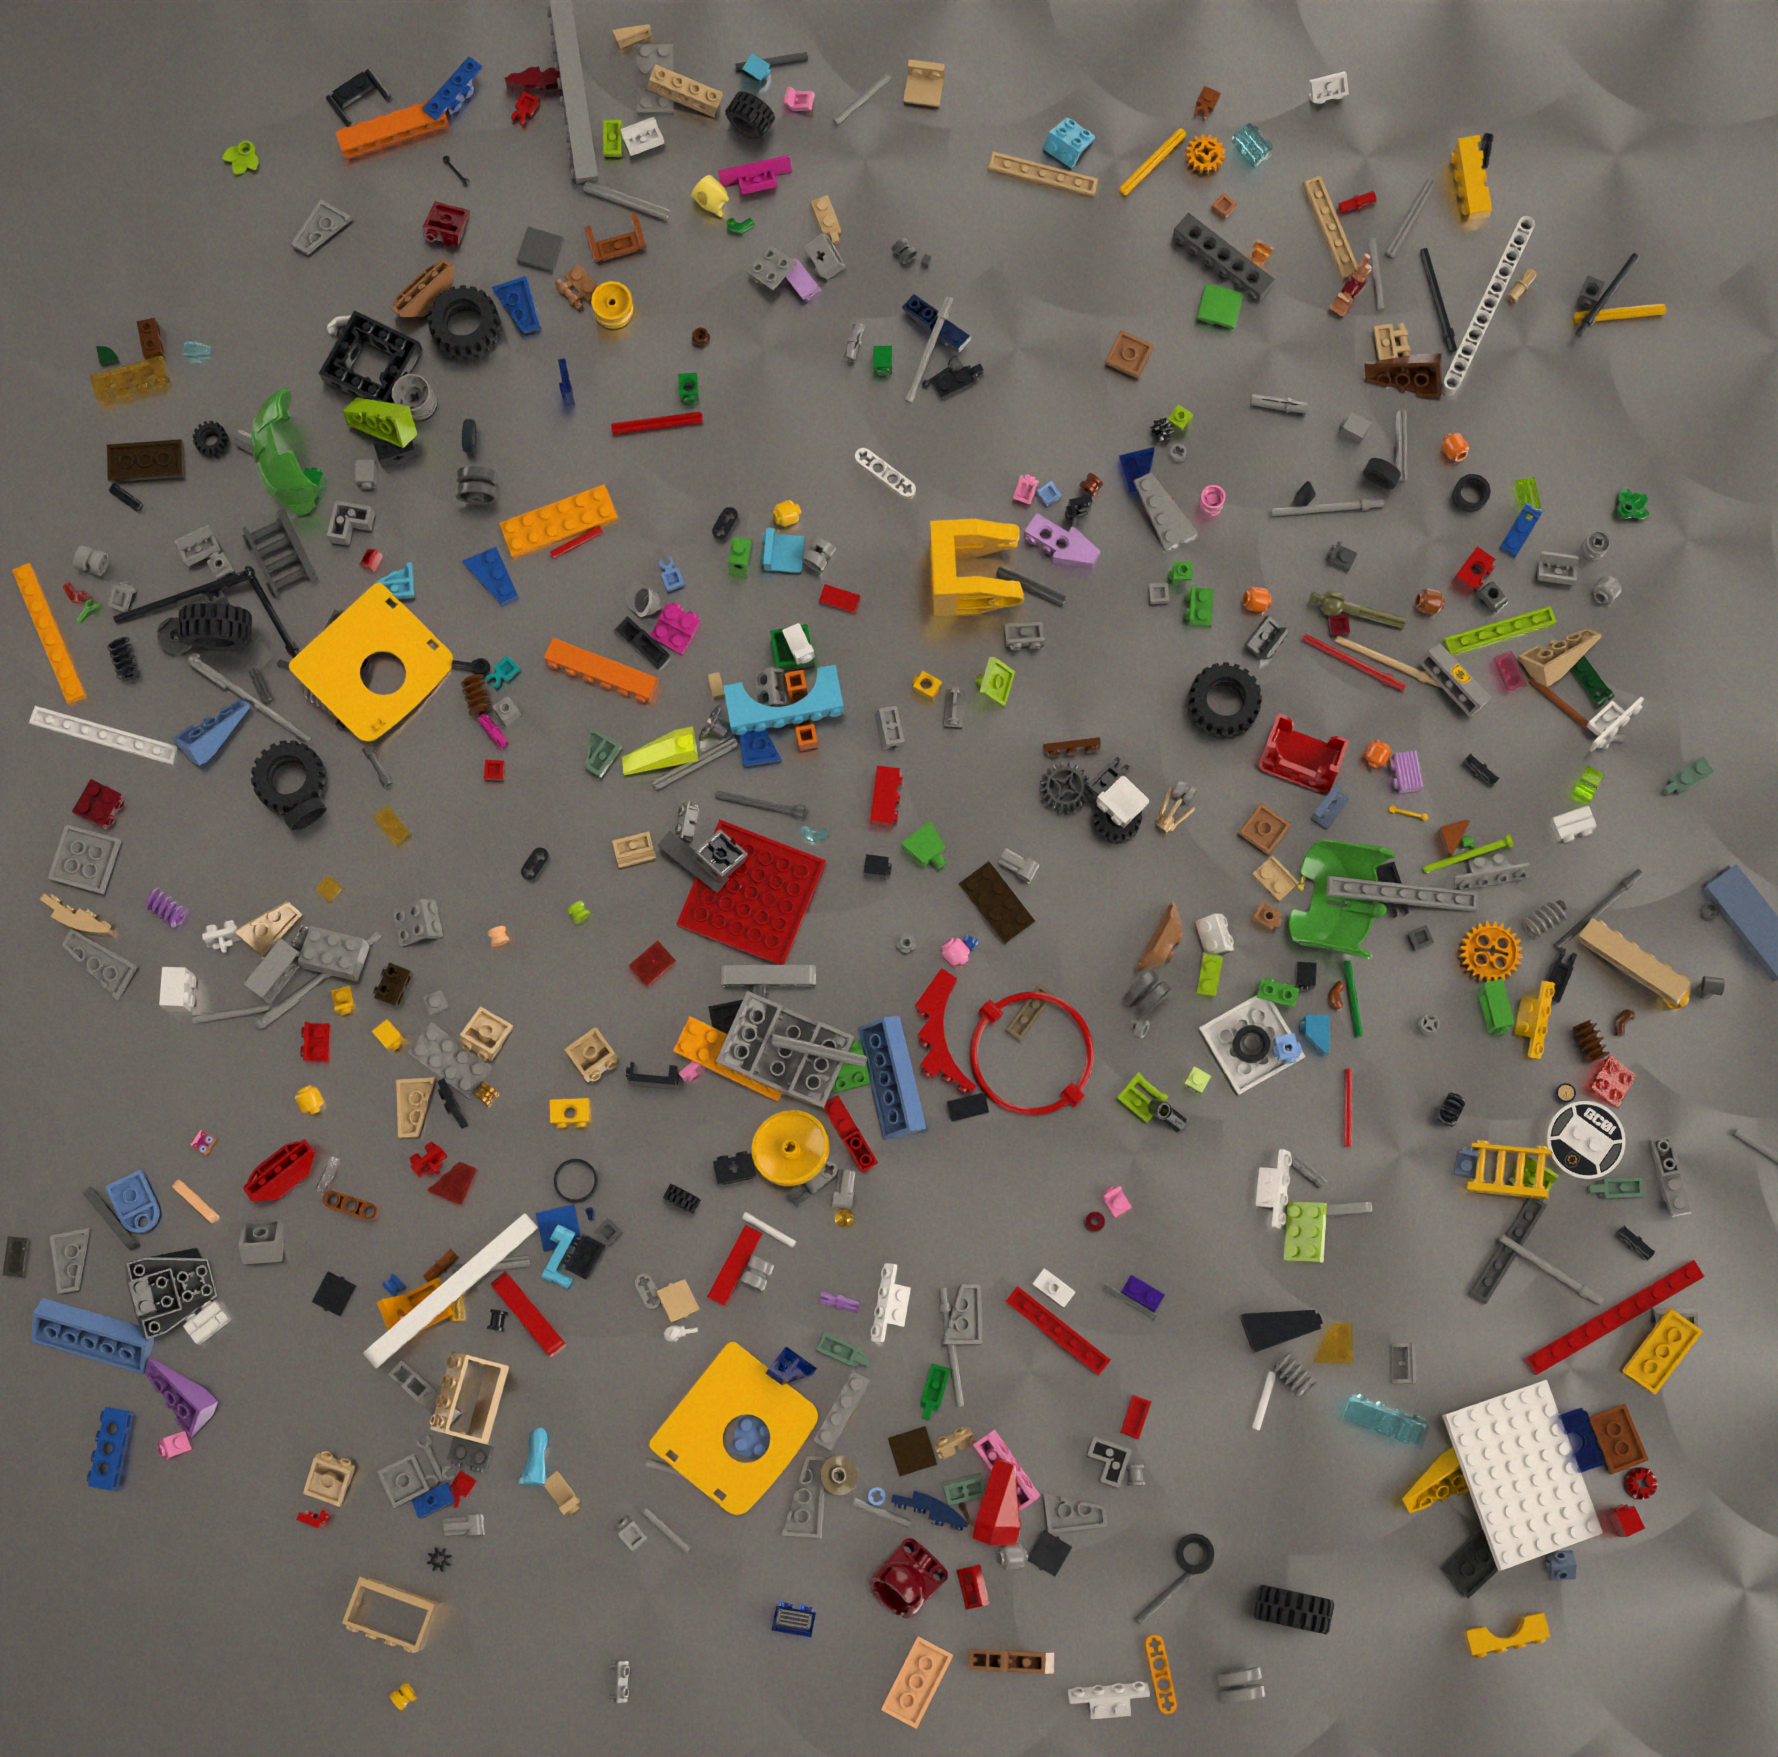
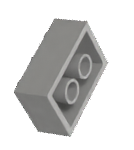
M310 926L298 962L304 969L358 982L370 946L363 938Z
M281 938L273 942L269 948L270 952L266 957L263 956L258 961V967L254 972L251 971L246 976V982L244 983L245 986L269 1004L300 966L298 962L300 953Z

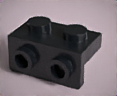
M583 1233L582 1237L577 1236L572 1245L575 1247L573 1254L568 1253L563 1264L566 1265L565 1270L586 1280L604 1244Z

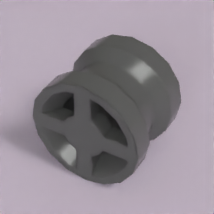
M800 1184L796 1185L786 1197L792 1199L794 1205L799 1207L811 1194L805 1191L803 1185Z

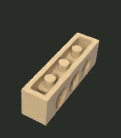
M656 64L646 88L649 91L711 117H715L723 96V92Z

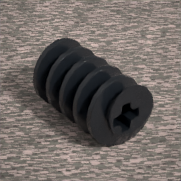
M129 637L116 639L107 646L108 651H110L109 655L112 658V664L114 665V671L117 672L116 677L120 680L133 679L141 674L140 671H135L139 668L137 664H133L136 662V658H130L134 655V651H128L132 648V644H126L130 641Z

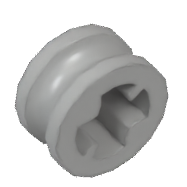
M1176 443L1171 447L1170 458L1173 461L1181 462L1186 458L1187 449L1183 444ZM1176 449H1178L1180 452L1183 451V453H1181V456H1178V454H1174Z

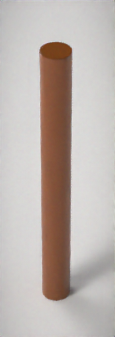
M1533 677L1530 679L1529 682L1582 727L1586 730L1589 729L1586 727L1589 721L1548 687L1537 683Z

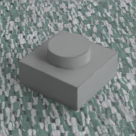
M1168 583L1149 584L1150 604L1169 603Z
M441 990L423 997L431 1016L449 1009Z

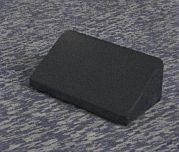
M985 1092L947 1101L951 1122L989 1113Z

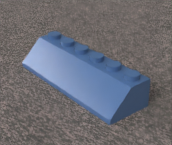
M900 1016L883 1017L858 1027L863 1053L867 1057L866 1065L883 1139L897 1138L927 1129Z
M42 1298L33 1312L31 1342L144 1374L154 1345V1337L146 1339L140 1326Z

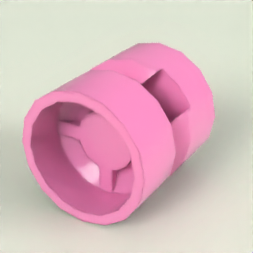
M1217 485L1205 487L1199 501V508L1203 514L1215 516L1222 511L1225 501L1223 489Z

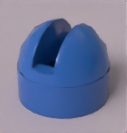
M966 934L963 938L964 944L970 950L974 949L979 942L978 939Z

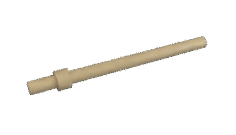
M1337 636L1335 643L1419 678L1418 680L1423 683L1428 682L1440 687L1427 671H1419L1341 636Z

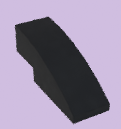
M628 616L613 630L632 649L657 669L670 656L663 647Z

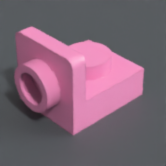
M1029 474L1021 476L1013 499L1031 505L1039 484L1036 477Z
M1114 1185L1105 1191L1106 1195L1103 1196V1199L1114 1218L1132 1208L1122 1192L1121 1186L1116 1188Z

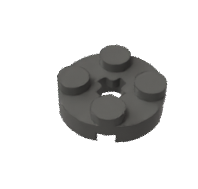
M170 617L159 625L157 641L164 651L178 656L187 652L192 646L181 643L179 639H172L174 637L172 633L178 632V617Z

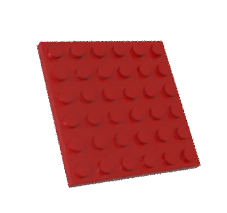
M719 819L714 834L721 829L732 839L731 843L739 845L748 854L746 861L728 876L729 880L718 893L695 877L676 925L774 964L785 965L826 860Z

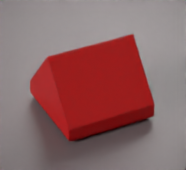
M367 549L360 562V566L375 572L383 556L376 549Z

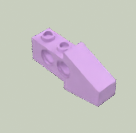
M1038 513L1035 514L1024 531V537L1027 542L1032 545L1037 544L1042 547V551L1049 555L1053 554L1052 563L1092 569L1100 556V550L1075 527L1072 526L1068 532ZM1042 533H1047L1050 535V537L1048 539H1043L1040 535ZM1062 542L1066 547L1060 549L1056 544Z

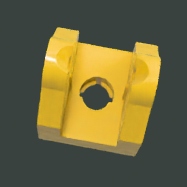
M981 519L930 521V558L934 616L980 614L1004 607L1016 606L1024 602L1023 589L1018 581H1005L982 576L956 577L955 559L976 558L1016 548L1020 537L1019 526Z

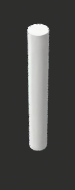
M744 1213L742 1219L791 1248L794 1247L795 1240L751 1214Z
M1271 1371L1268 1373L1252 1429L1260 1431L1277 1373Z

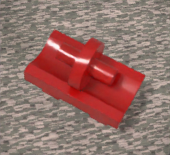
M430 1142L424 1148L427 1151L426 1155L421 1157L418 1153H415L409 1158L412 1164L410 1167L420 1178L425 1173L428 1176L433 1171L436 1175L440 1174L437 1168L443 1164L441 1161L448 1156L439 1145L437 1146Z

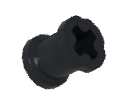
M491 1309L492 1315L487 1329L504 1332V1320L508 1312Z

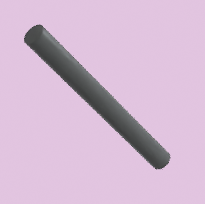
M807 52L762 60L770 65L806 60L808 55ZM746 62L735 63L736 71L742 70Z
M1185 1572L1135 1617L1136 1621L1141 1624L1195 1574Z

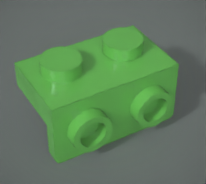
M1265 978L1259 982L1257 997L1294 1007L1299 988H1295V985L1289 983L1280 984L1274 979Z

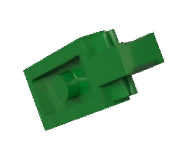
M932 1363L920 1401V1407L924 1408L922 1419L929 1420L932 1411L937 1412L940 1407L951 1369Z

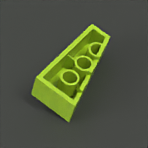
M355 398L343 410L348 426L402 448L417 435L409 406Z

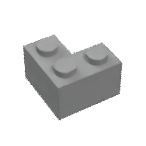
M335 500L327 533L330 542L349 546L353 528L372 531L375 517L373 508L371 506Z
M1092 1437L1087 1457L1105 1463L1099 1482L1120 1488L1132 1450L1097 1437Z

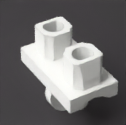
M233 920L226 921L224 929L218 930L216 925L206 926V932L202 934L207 948H221L222 953L227 952V946L233 945V942L242 941V938L234 932L237 926Z

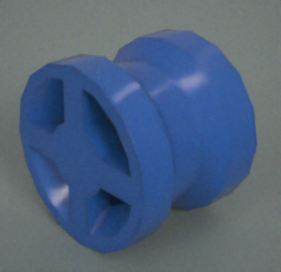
M394 1273L390 1275L388 1281L382 1283V1286L393 1297L398 1296V1292L407 1287Z

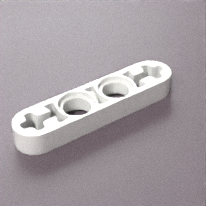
M860 448L856 451L855 461L861 468L903 499L909 500L915 496L916 487L913 482L869 449ZM860 454L862 456L867 454V460L863 459L861 461ZM881 464L883 470L877 473L873 470V466ZM890 475H895L898 477V481L892 484L888 482L887 478ZM903 487H911V493L907 492L905 494Z

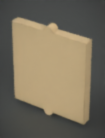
M685 1279L674 1284L669 1283L667 1287L656 1291L670 1323L681 1318L686 1319L688 1315L700 1310Z

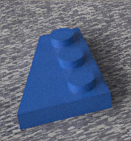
M526 276L491 287L524 334L542 329L530 284Z
M766 729L763 731H748L746 734L740 735L744 767L782 761Z

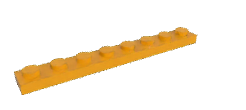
M27 563L13 569L12 572L66 702L70 704L86 697L32 565Z

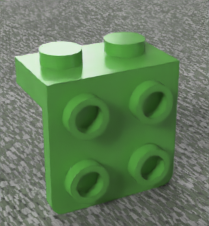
M853 1040L848 1052L864 1055L860 1040ZM844 1062L832 1090L840 1092L869 1084L870 1077L867 1065L861 1067Z

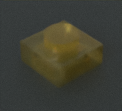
M329 875L316 888L330 902L344 889Z

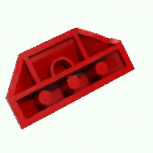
M306 1139L285 1144L253 1170L243 1190L252 1202L279 1199L309 1175L315 1154L314 1150Z

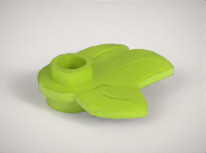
M242 141L238 146L229 147L222 157L224 161L232 162V170L235 175L244 173L247 168L255 170L259 164L258 157L255 154V146L250 141Z

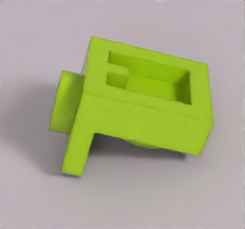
M1177 405L1168 417V421L1180 429H1184L1185 426L1188 428L1192 422L1193 414L1182 406Z

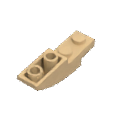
M43 894L39 899L54 909L50 917L66 927L90 935L113 936L114 934L110 930V924L103 919L101 922L94 919L96 915L88 909L84 912L79 908L76 912L69 905L63 907L59 904L61 900L53 894L50 897Z

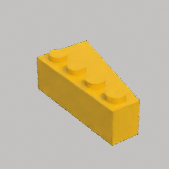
M1480 135L1458 138L1454 151L1451 153V163L1455 164L1456 168L1454 171L1455 180L1459 182L1460 186L1458 188L1459 198L1463 200L1462 212L1463 215H1466L1467 221L1489 218L1492 212L1489 188L1484 186L1487 175L1486 169H1482L1483 150L1479 151L1478 144L1481 142Z

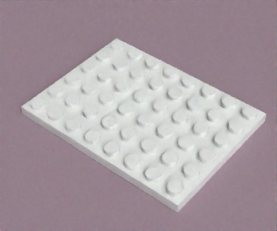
M1547 1380L1442 1415L1498 1571L1603 1533Z

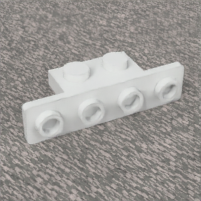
M1640 697L1626 711L1614 701H1611L1586 726L1598 736L1589 750L1593 752L1596 748L1601 749L1607 742L1606 738H1612L1619 731L1618 727L1620 725L1624 727L1630 721L1632 714L1637 715L1643 708L1641 704L1644 698Z
M1279 1149L1277 1168L1259 1167L1256 1207L1273 1208L1272 1227L1283 1230L1286 1223L1285 1207L1288 1203L1287 1186L1290 1183L1289 1166H1291L1292 1157L1289 1151Z
M885 1263L881 1271L882 1280L878 1290L877 1307L874 1311V1325L871 1329V1341L884 1342L887 1324L904 1327L911 1288L894 1284L897 1264Z
M1147 1682L1117 1683L1108 1686L1096 1685L1094 1687L1068 1689L1070 1704L1089 1702L1091 1719L1131 1716L1130 1699L1150 1696Z

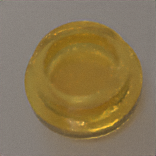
M840 1208L835 1214V1221L839 1226L847 1227L854 1222V1215L850 1210Z

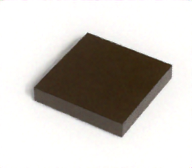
M926 1426L888 1438L899 1477L937 1465Z

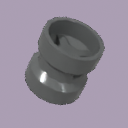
M905 237L898 240L891 248L894 254L899 255V259L903 264L911 261L917 254L915 248L910 247L909 241Z

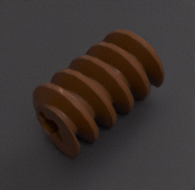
M483 674L469 676L461 682V686L464 688L463 694L466 695L465 701L468 702L467 708L470 709L469 715L472 717H480L484 713L489 714L493 711L487 710L491 703L485 702L489 699V696L483 695L487 692V688H481L485 685V681H479L484 677Z
M1591 1020L1572 1028L1574 1031L1579 1030L1575 1036L1576 1038H1582L1578 1042L1579 1045H1586L1582 1048V1052H1589L1585 1056V1059H1592L1589 1063L1610 1054L1609 1051L1603 1052L1607 1045L1600 1044L1604 1038L1597 1037L1601 1031L1593 1029L1598 1024L1591 1023Z

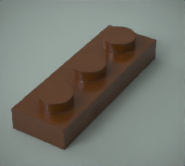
M1100 737L1047 743L1043 744V756L1048 755L1049 758H1054L1063 753L1076 755L1080 751L1094 753L1097 752V749H1100L1101 742Z

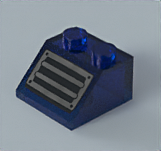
M781 1602V1606L776 1605L771 1630L812 1637L817 1612L813 1611V1607L801 1605V1609L793 1608L791 1603Z

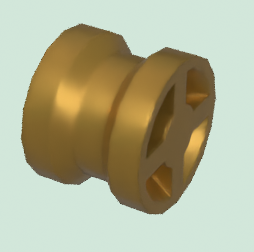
M482 1081L479 1090H475L474 1094L489 1105L491 1098L496 1096L498 1092Z

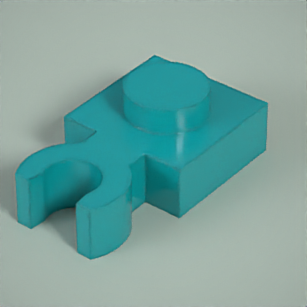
M507 655L493 667L496 672L488 674L486 681L489 682L491 679H496V682L492 685L496 689L500 686L502 679L507 683L520 671V668Z

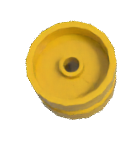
M609 281L602 283L595 289L592 294L591 303L595 319L599 324L609 329L622 328L628 324L633 317L634 306L627 287L619 282Z

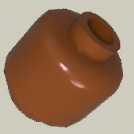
M1423 589L1415 598V606L1421 613L1435 615L1445 605V599L1442 598L1441 592L1437 590Z

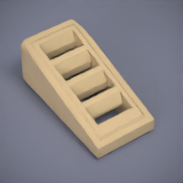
M649 24L612 30L613 38L619 49L652 36Z

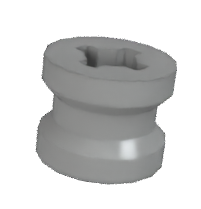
M1434 1014L1424 1015L1418 1023L1419 1030L1425 1035L1433 1034L1440 1026L1439 1018Z

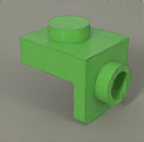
M1191 561L1173 562V566L1169 568L1168 574L1169 580H1172V586H1180L1181 581H1191L1193 579V563Z

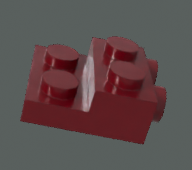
M434 201L423 224V237L430 242L437 240L443 242L446 246H458L463 237L464 227L470 216V210Z
M90 779L72 812L107 830L108 826L110 827L114 823L117 811L121 810L124 806L125 796L106 785L104 786Z

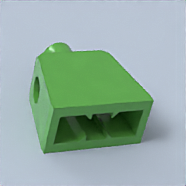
M732 537L728 560L730 576L748 578L753 549L752 540Z
M930 821L901 843L902 848L923 867L932 862L939 870L947 863L941 856L945 851V845Z

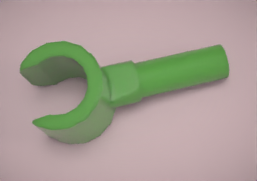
M93 598L85 601V609L76 619L79 623L86 614L99 607V603L91 606Z
M1468 835L1461 838L1460 842L1463 848L1468 846L1471 850L1476 848L1472 836Z

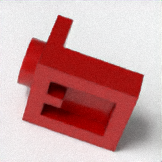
M322 1508L318 1518H316V1513L306 1510L305 1513L299 1512L296 1520L322 1529L329 1521V1509Z

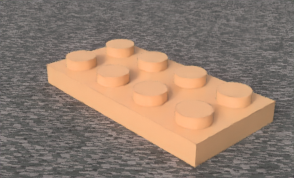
M917 1636L881 1710L917 1729L953 1654Z

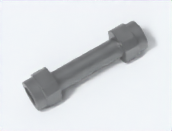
M368 744L364 746L362 751L366 758L370 759L378 773L379 781L383 788L391 786L394 782L390 775L386 774L375 755L377 752L373 745Z

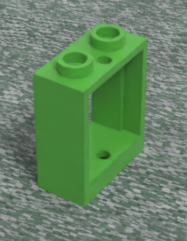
M1499 979L1485 982L1477 990L1488 1033H1494L1495 1036L1506 1034V1031H1509L1510 1027L1514 1025V1020L1504 981Z

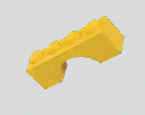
M1544 1612L1522 1616L1517 1631L1505 1638L1494 1636L1485 1626L1463 1631L1469 1655H1475L1476 1658L1488 1656L1487 1652L1493 1650L1495 1654L1507 1651L1506 1647L1514 1646L1515 1649L1526 1647L1527 1642L1531 1641L1534 1644L1546 1642L1545 1638L1551 1637Z

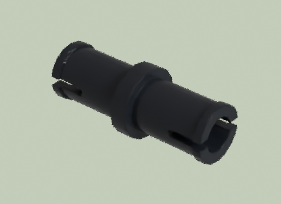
M1471 753L1463 761L1475 772L1477 777L1480 776L1491 787L1499 780V777L1490 771L1485 763L1482 764Z
M1625 1225L1617 1232L1616 1235L1630 1245L1629 1248L1631 1250H1635L1643 1256L1645 1260L1648 1261L1654 1255L1655 1250L1651 1249L1642 1241L1640 1236L1637 1237Z

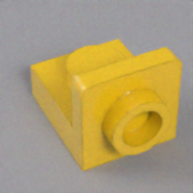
M350 986L331 990L334 1002L333 1008L337 1014L346 1015L351 1013V1010L356 1009Z

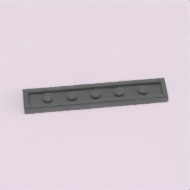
M1527 1198L1505 1236L1523 1246L1547 1205L1539 1199ZM1500 1242L1469 1294L1482 1303L1487 1304L1518 1253Z

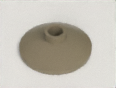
M835 1455L829 1457L823 1463L820 1470V1480L825 1490L830 1494L836 1496L845 1495L851 1492L857 1483V1470L849 1458ZM834 1473L838 1474L837 1480L834 1478Z

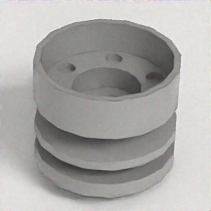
M406 374L400 377L392 388L394 403L409 406L414 421L424 420L434 413L437 406V397L430 384L422 376Z

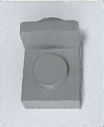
M126 581L114 584L108 606L127 612L132 594L136 593L137 588L132 587V584Z
M629 1515L621 1518L614 1527L618 1536L631 1551L647 1539L646 1535Z

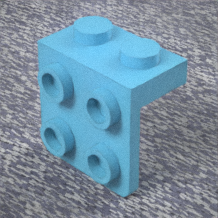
M1065 118L1049 132L1042 149L1072 169L1081 152L1094 141L1095 136L1078 125L1074 120Z
M767 528L766 534L762 536V545H765V551H761L760 563H763L764 570L800 573L803 564L801 559L804 554V537L775 534L774 528Z

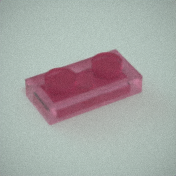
M1512 651L1494 657L1493 660L1508 693L1526 687L1527 683Z

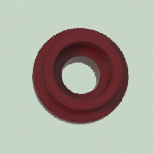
M1091 1212L1087 1215L1085 1223L1089 1230L1096 1232L1104 1227L1105 1218L1099 1212ZM1097 1218L1099 1224H1092V1219Z

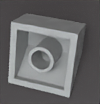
M282 1218L243 1221L238 1246L242 1264L282 1261L284 1251Z

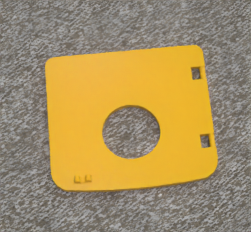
M375 583L290 661L289 670L358 739L371 742L378 739L402 720L441 682L452 668L453 655L382 583ZM389 598L397 605L394 609L386 603ZM430 640L438 646L435 651L427 644ZM387 652L401 660L405 668L406 677L399 690L392 694L379 695L371 692L364 686L360 677V668L364 660L371 654Z
M729 1342L652 1437L649 1446L653 1452L723 1509L733 1515H741L746 1513L764 1495L795 1457L817 1424L818 1412L810 1401L739 1344ZM741 1415H753L760 1418L767 1425L770 1432L768 1450L760 1459L750 1463L739 1462L731 1458L723 1444L725 1428L730 1421ZM669 1450L679 1456L675 1462L666 1456ZM717 1489L727 1495L723 1501L714 1495Z

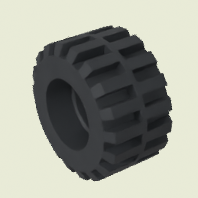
M738 92L725 110L727 119L736 129L756 139L763 138L775 120V114L763 100L748 92Z
M1096 805L1093 817L1095 830H1098L1099 836L1103 835L1106 841L1110 839L1112 843H1116V841L1123 843L1126 839L1130 840L1133 835H1136L1141 825L1142 811L1123 828L1122 826L1117 827L1110 824L1106 818L1107 812H1103Z

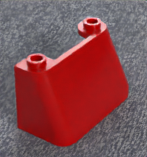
M1278 713L1258 764L1259 768L1266 773L1313 791L1328 793L1339 772L1349 740L1340 736H1333L1326 743L1292 730L1293 721L1289 717Z

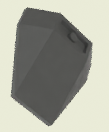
M143 1257L125 1263L126 1282L134 1312L146 1339L167 1333L191 1314L198 1311L206 1302L217 1297L207 1258Z

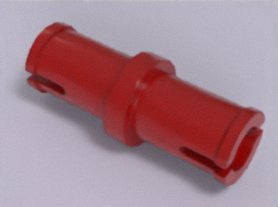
M1374 191L1360 196L1354 195L1351 199L1338 202L1339 210L1342 214L1356 208L1357 210L1361 209L1364 205L1377 202L1376 194Z

